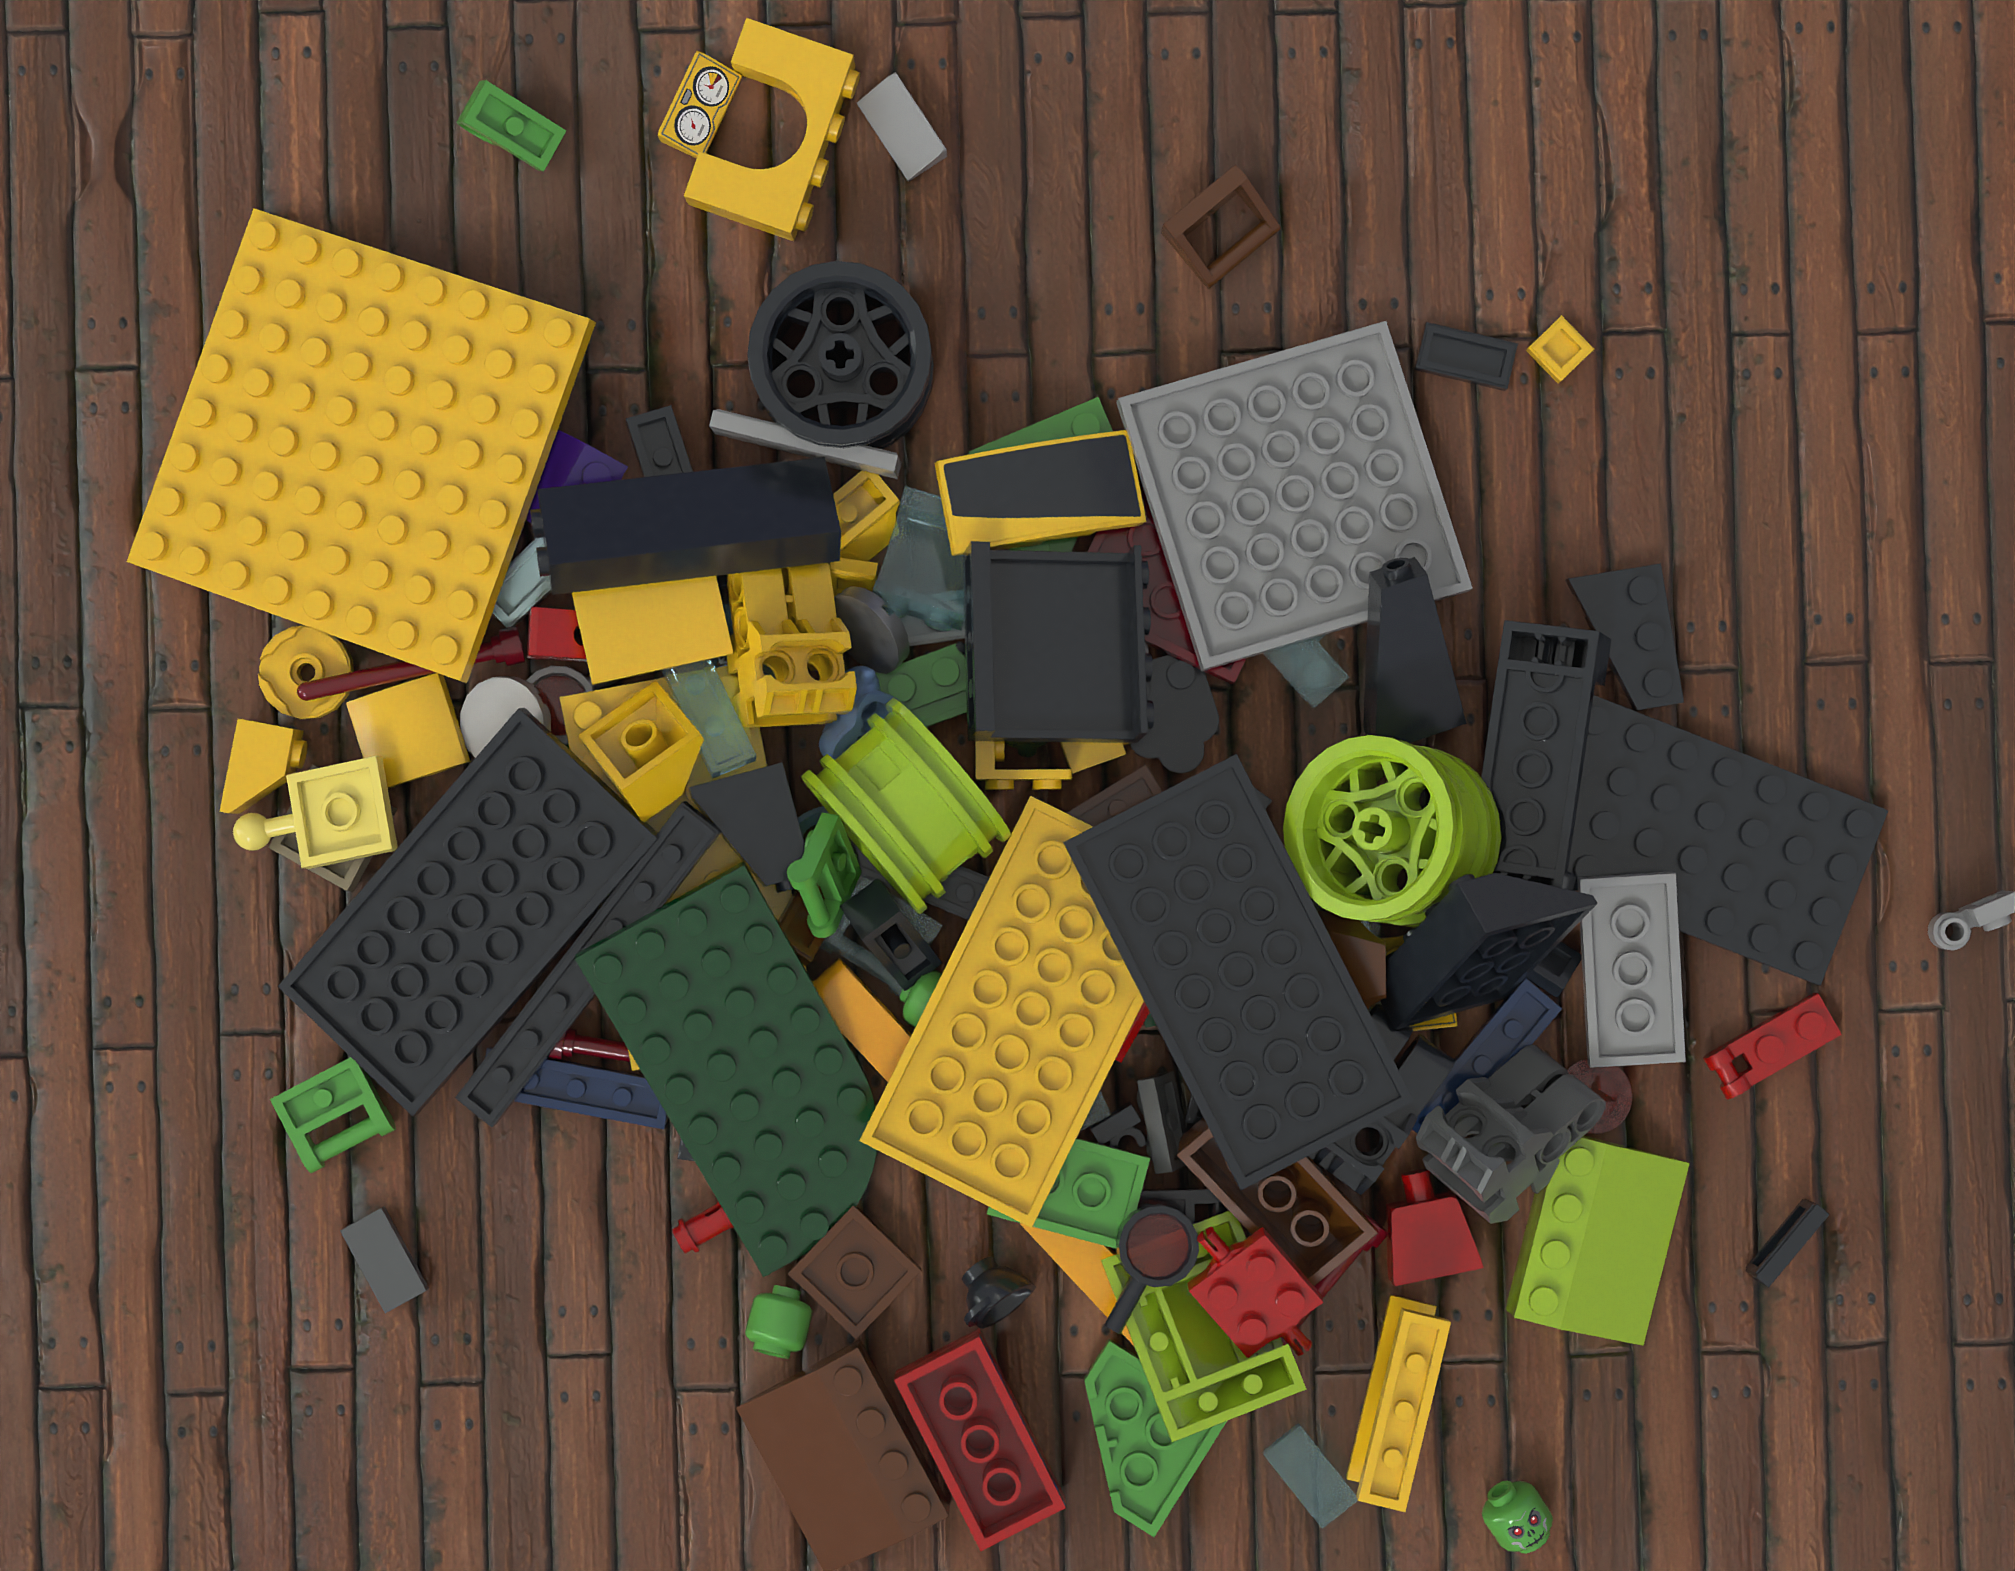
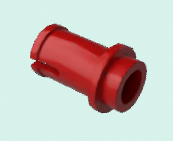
M717 1202V1204L687 1221L683 1218L679 1219V1225L673 1228L672 1232L679 1246L686 1254L691 1250L695 1253L699 1252L700 1245L734 1227L720 1203Z

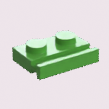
M956 643L906 661L897 669L887 674L875 673L879 679L880 690L896 697L926 728L967 713L966 658L956 649Z

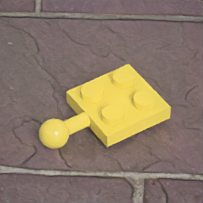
M379 756L286 775L292 814L266 819L258 813H247L236 821L233 828L235 841L246 850H259L268 844L271 837L296 832L301 868L305 869L392 852L398 848L383 758Z

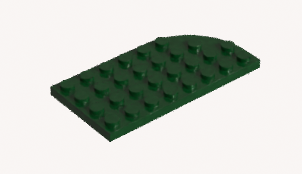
M743 861L575 954V960L762 1276L765 1277L808 1253L853 1205L855 1207L858 1205L873 1172L877 1154L876 1149L859 1141L875 1110V1103L868 1079L857 1057Z

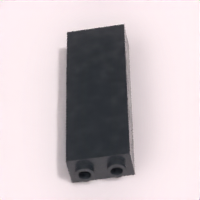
M825 457L538 489L539 509L530 510L534 539L543 538L544 547H536L540 577L549 576L552 595L840 561L841 528Z

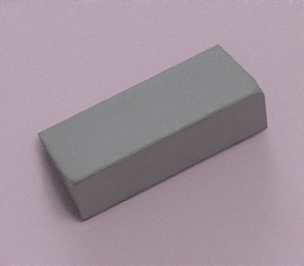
M896 72L885 78L857 102L865 118L908 182L947 157L945 146Z

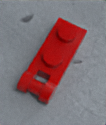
M1812 993L1712 1050L1703 1059L1709 1070H1715L1722 1081L1719 1087L1727 1100L1744 1093L1751 1086L1842 1034L1820 995ZM1741 1054L1749 1068L1738 1073L1732 1060Z

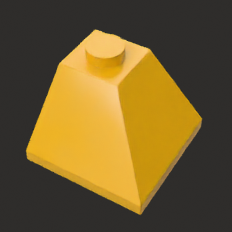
M656 680L578 735L614 787L643 822L652 818L683 795L704 741L701 733Z

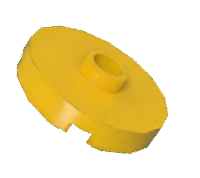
M293 626L276 634L264 647L260 657L259 686L266 700L280 713L299 719L321 718L337 710L349 696L350 692L304 701L297 695L298 686L303 682H307L301 677V669L307 664H311L315 669V676L312 680L354 671L353 659L345 643L338 637L307 626Z

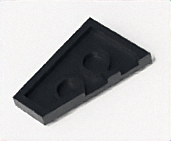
M1661 563L1566 579L1565 581L1572 594H1575L1586 615L1585 619L1591 630L1600 631L1612 639L1608 663L1633 710L1684 703Z

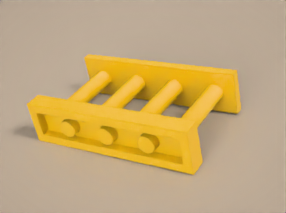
M1391 1294L1389 1296L1346 1474L1347 1480L1359 1482L1356 1494L1358 1501L1406 1512L1451 1325L1449 1319L1435 1316L1436 1305Z

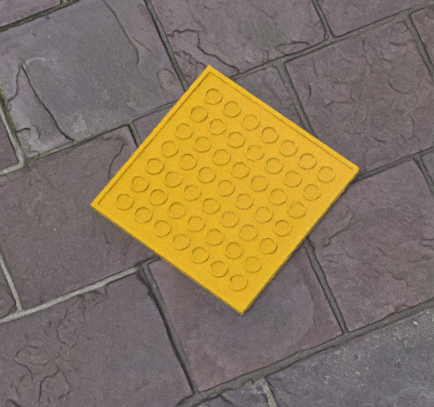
M253 208L127 562L467 683L596 322L575 313Z

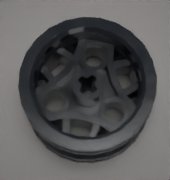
M833 261L814 264L791 274L777 285L757 311L749 334L747 353L751 380L771 419L797 438L823 447L844 449L866 445L885 449L907 434L923 414L932 391L934 374L928 326L915 300L901 284L886 273L861 263ZM839 303L848 304L854 309L853 318L844 325H836L828 319L830 309ZM867 304L878 308L868 312ZM813 308V313L806 312ZM894 319L902 328L904 335L888 348L880 339L874 327ZM793 323L807 328L803 339L794 351L781 342L783 336ZM909 350L911 355L910 367L900 360ZM779 355L785 362L775 369L776 357ZM840 355H848L849 359L846 360L845 368L838 369L836 364L839 363ZM880 373H889L895 376L898 384L893 393L883 396L876 394L871 389V383L875 376ZM800 375H807L815 381L813 392L804 398H797L789 392L791 381ZM844 407L858 409L856 424L832 425L829 410ZM870 410L880 413L869 419ZM818 412L820 423L806 417Z

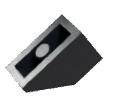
M878 878L840 905V908L862 941L904 991L912 987L921 976L932 972L943 963Z

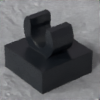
M1130 1101L1090 1125V1129L1099 1144L1109 1141L1110 1147L1120 1149L1118 1142L1124 1135L1133 1136L1140 1147L1146 1144L1143 1133L1134 1126L1141 1122Z

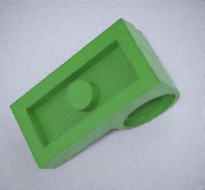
M487 80L479 81L456 122L474 136L489 144L503 148L528 165L543 172L566 133L565 129Z

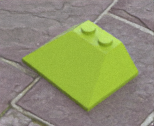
M1230 1211L1193 1224L1198 1235L1202 1231L1206 1234L1205 1229L1213 1227L1214 1231L1227 1246L1246 1239L1240 1222ZM1183 1229L1131 1248L1128 1250V1255L1133 1265L1142 1273L1153 1277L1167 1275L1176 1270L1184 1260L1187 1251L1186 1235ZM1200 1243L1195 1266L1187 1276L1171 1286L1152 1287L1147 1285L1126 1323L1171 1442L1306 1390L1289 1344L1283 1345L1281 1338L1270 1341L1247 1358L1189 1292L1187 1283L1204 1271L1213 1258ZM1116 1254L1101 1260L1117 1301L1130 1275L1124 1271Z

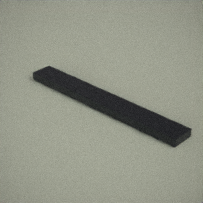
M687 801L681 802L658 832L657 836L659 839L615 888L455 1098L490 1127L495 1126L596 996L577 964L575 954L667 904L720 835L721 829Z

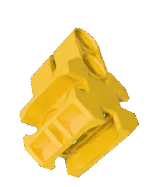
M820 563L727 574V589L733 634L730 637L733 654L727 656L729 674L738 673L740 692L732 697L734 715L742 728L828 724L837 720L836 714L844 715L851 712L857 690L855 671L845 673L843 653L852 648L850 633L842 620L837 618L829 564ZM763 665L772 669L776 679L772 675L764 676ZM807 667L810 671L818 670L820 675L819 681L811 677Z

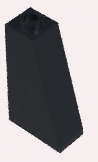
M1415 557L1409 559L1395 558L1384 563L1382 568L1369 572L1363 728L1366 736L1390 737L1412 743L1467 724L1428 574Z

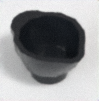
M992 1257L984 1258L968 1269L962 1277L963 1283L968 1288L966 1302L969 1312L964 1317V1321L969 1327L977 1326L980 1329L992 1326L1015 1311L1033 1293L1036 1286L1025 1276L1011 1268L998 1266Z

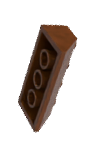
M1204 1118L1199 1120L1180 1138L1177 1156L1251 1234L1264 1227L1314 1286L1378 1234V1229L1309 1156L1240 1190Z

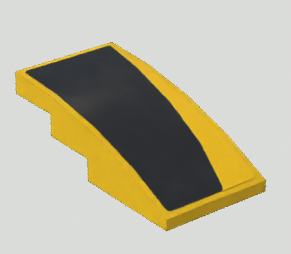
M1127 430L1035 442L939 460L934 463L952 556L963 555L971 541L990 542V550H1002L1040 545L1048 540L1087 536L1096 531L1140 526L1147 522L1134 454Z

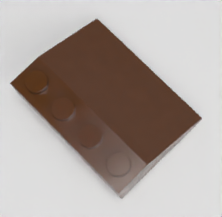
M861 1339L736 1406L739 1415L823 1571H833L906 1540L949 1516L950 1504Z

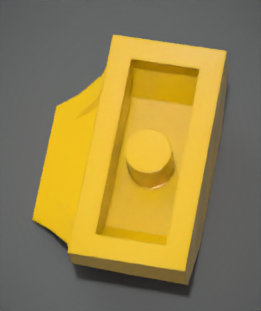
M860 471L833 494L841 528V558L868 562L899 536L896 511L900 500L878 474Z

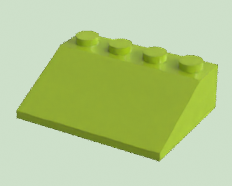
M1583 1136L1559 1157L1560 1162L1549 1184L1538 1194H1534L1505 1310L1514 1318L1560 1330L1643 1346L1690 1163Z

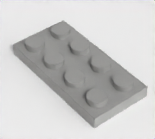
M1669 871L1577 877L1578 892L1593 895L1598 903L1580 921L1588 1066L1594 1068L1686 1062L1676 873Z

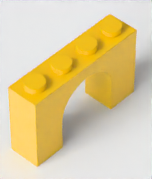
M746 18L731 60L733 70L744 77L779 88L793 96L803 107L807 116V129L800 148L790 159L781 165L769 169L743 167L699 151L684 197L690 206L794 242L798 230L805 232L810 223L814 205L808 203L813 186L821 188L829 167V160L823 158L829 141L837 143L840 137L845 116L839 115L844 98H853L860 79V72L855 70L854 55Z

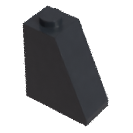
M782 762L689 787L688 790L692 801L705 817L722 830L721 836L739 858L744 861L745 865L763 887L775 885L777 893L794 889L788 879L787 868L791 863L802 858L805 843Z

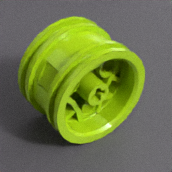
M893 697L885 704L889 712L887 716L881 718L874 713L867 719L868 725L871 728L867 733L835 760L828 754L821 758L819 762L824 769L819 774L815 775L810 770H807L801 775V778L829 814L840 816L847 836L912 909L921 914L927 909L923 901L927 895L931 893L939 899L946 893L941 883L948 878V875L976 853L986 858L993 852L989 842L995 837L1001 842H1005L1011 837V833L993 805L953 756L908 708Z
M1374 735L1348 738L1327 748L1312 760L1295 782L1286 805L1283 825L1285 849L1310 898L1318 905L1344 918L1407 927L1419 926L1426 918V910L1440 902L1449 893L1447 887L1456 879L1468 874H1473L1475 878L1492 874L1498 861L1501 842L1499 813L1492 793L1474 769L1462 759L1444 751L1413 745L1395 738ZM1386 775L1388 782L1377 787V781ZM1427 788L1430 793V800L1428 805L1422 809L1419 802L1420 794ZM1355 865L1357 866V868H1358L1359 871L1361 872L1362 876H1360V875L1358 874ZM1405 868L1408 880L1406 886L1400 890L1397 885V877L1400 871Z

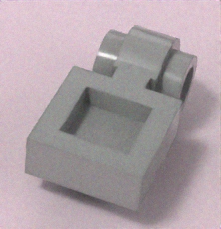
M2001 890L1965 905L1954 913L1942 912L1937 914L1928 925L1930 941L1940 949L1957 950L1965 946L1969 941L1971 935L1970 928L1983 926L1984 931H1991L2012 922L2010 914L2015 913V891ZM1949 924H1951L1953 927V934L1948 939L1945 934L1946 927Z

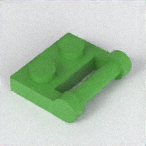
M823 812L815 829L811 830L806 837L802 858L794 861L787 868L790 884L794 889L799 890L808 911L807 923L810 931L818 938H826L835 933L844 914L840 905L851 898L862 872L840 816ZM818 886H820V888H821V890H822V893H823L824 898H825L824 900H823V898H822V895H821V893H820V890H819Z
M351 1057L270 1099L302 1163L310 1173L325 1167L326 1160L378 1133L381 1136H385L396 1130L395 1122L388 1109L382 1103L369 1075ZM364 1105L369 1115L368 1118L316 1145L313 1143L308 1134L309 1132Z

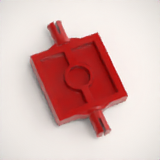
M1213 1227L1206 1228V1234L1202 1231L1198 1235L1197 1241L1213 1258L1204 1271L1187 1283L1188 1290L1242 1353L1249 1358L1270 1341L1280 1337L1289 1344L1297 1356L1304 1354L1303 1348L1306 1352L1309 1351L1312 1341L1305 1336L1297 1324L1304 1316L1323 1303L1321 1293L1264 1227L1244 1241L1231 1244L1230 1246L1226 1245L1214 1231Z

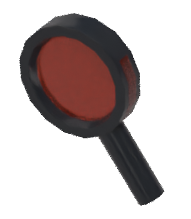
M1162 1204L1144 1205L1131 1212L1120 1225L1116 1238L1117 1257L1124 1271L1130 1275V1278L1104 1324L1107 1328L1121 1335L1147 1285L1152 1287L1171 1286L1184 1279L1195 1266L1199 1253L1198 1234L1191 1220L1179 1210Z

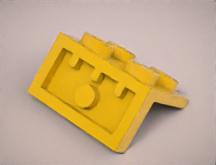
M975 741L976 781H985V790H1013L1014 781H1032V790H1061L1062 781H1070L1072 779V769L995 770V762H1004V741Z

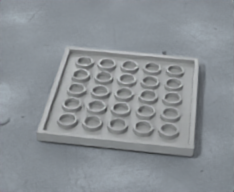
M1386 321L1118 398L1116 404L1124 429L1127 430L1135 464L1201 671L1367 622L1369 572L1382 568L1384 563L1395 558L1409 559L1415 557L1428 574L1434 601L1462 594L1473 589Z

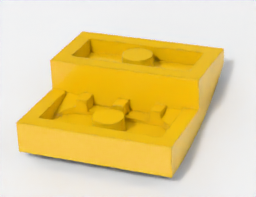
M431 674L346 702L363 758L372 756L383 758L388 789L471 762L444 675Z

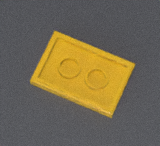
M716 576L572 593L592 685L733 654Z

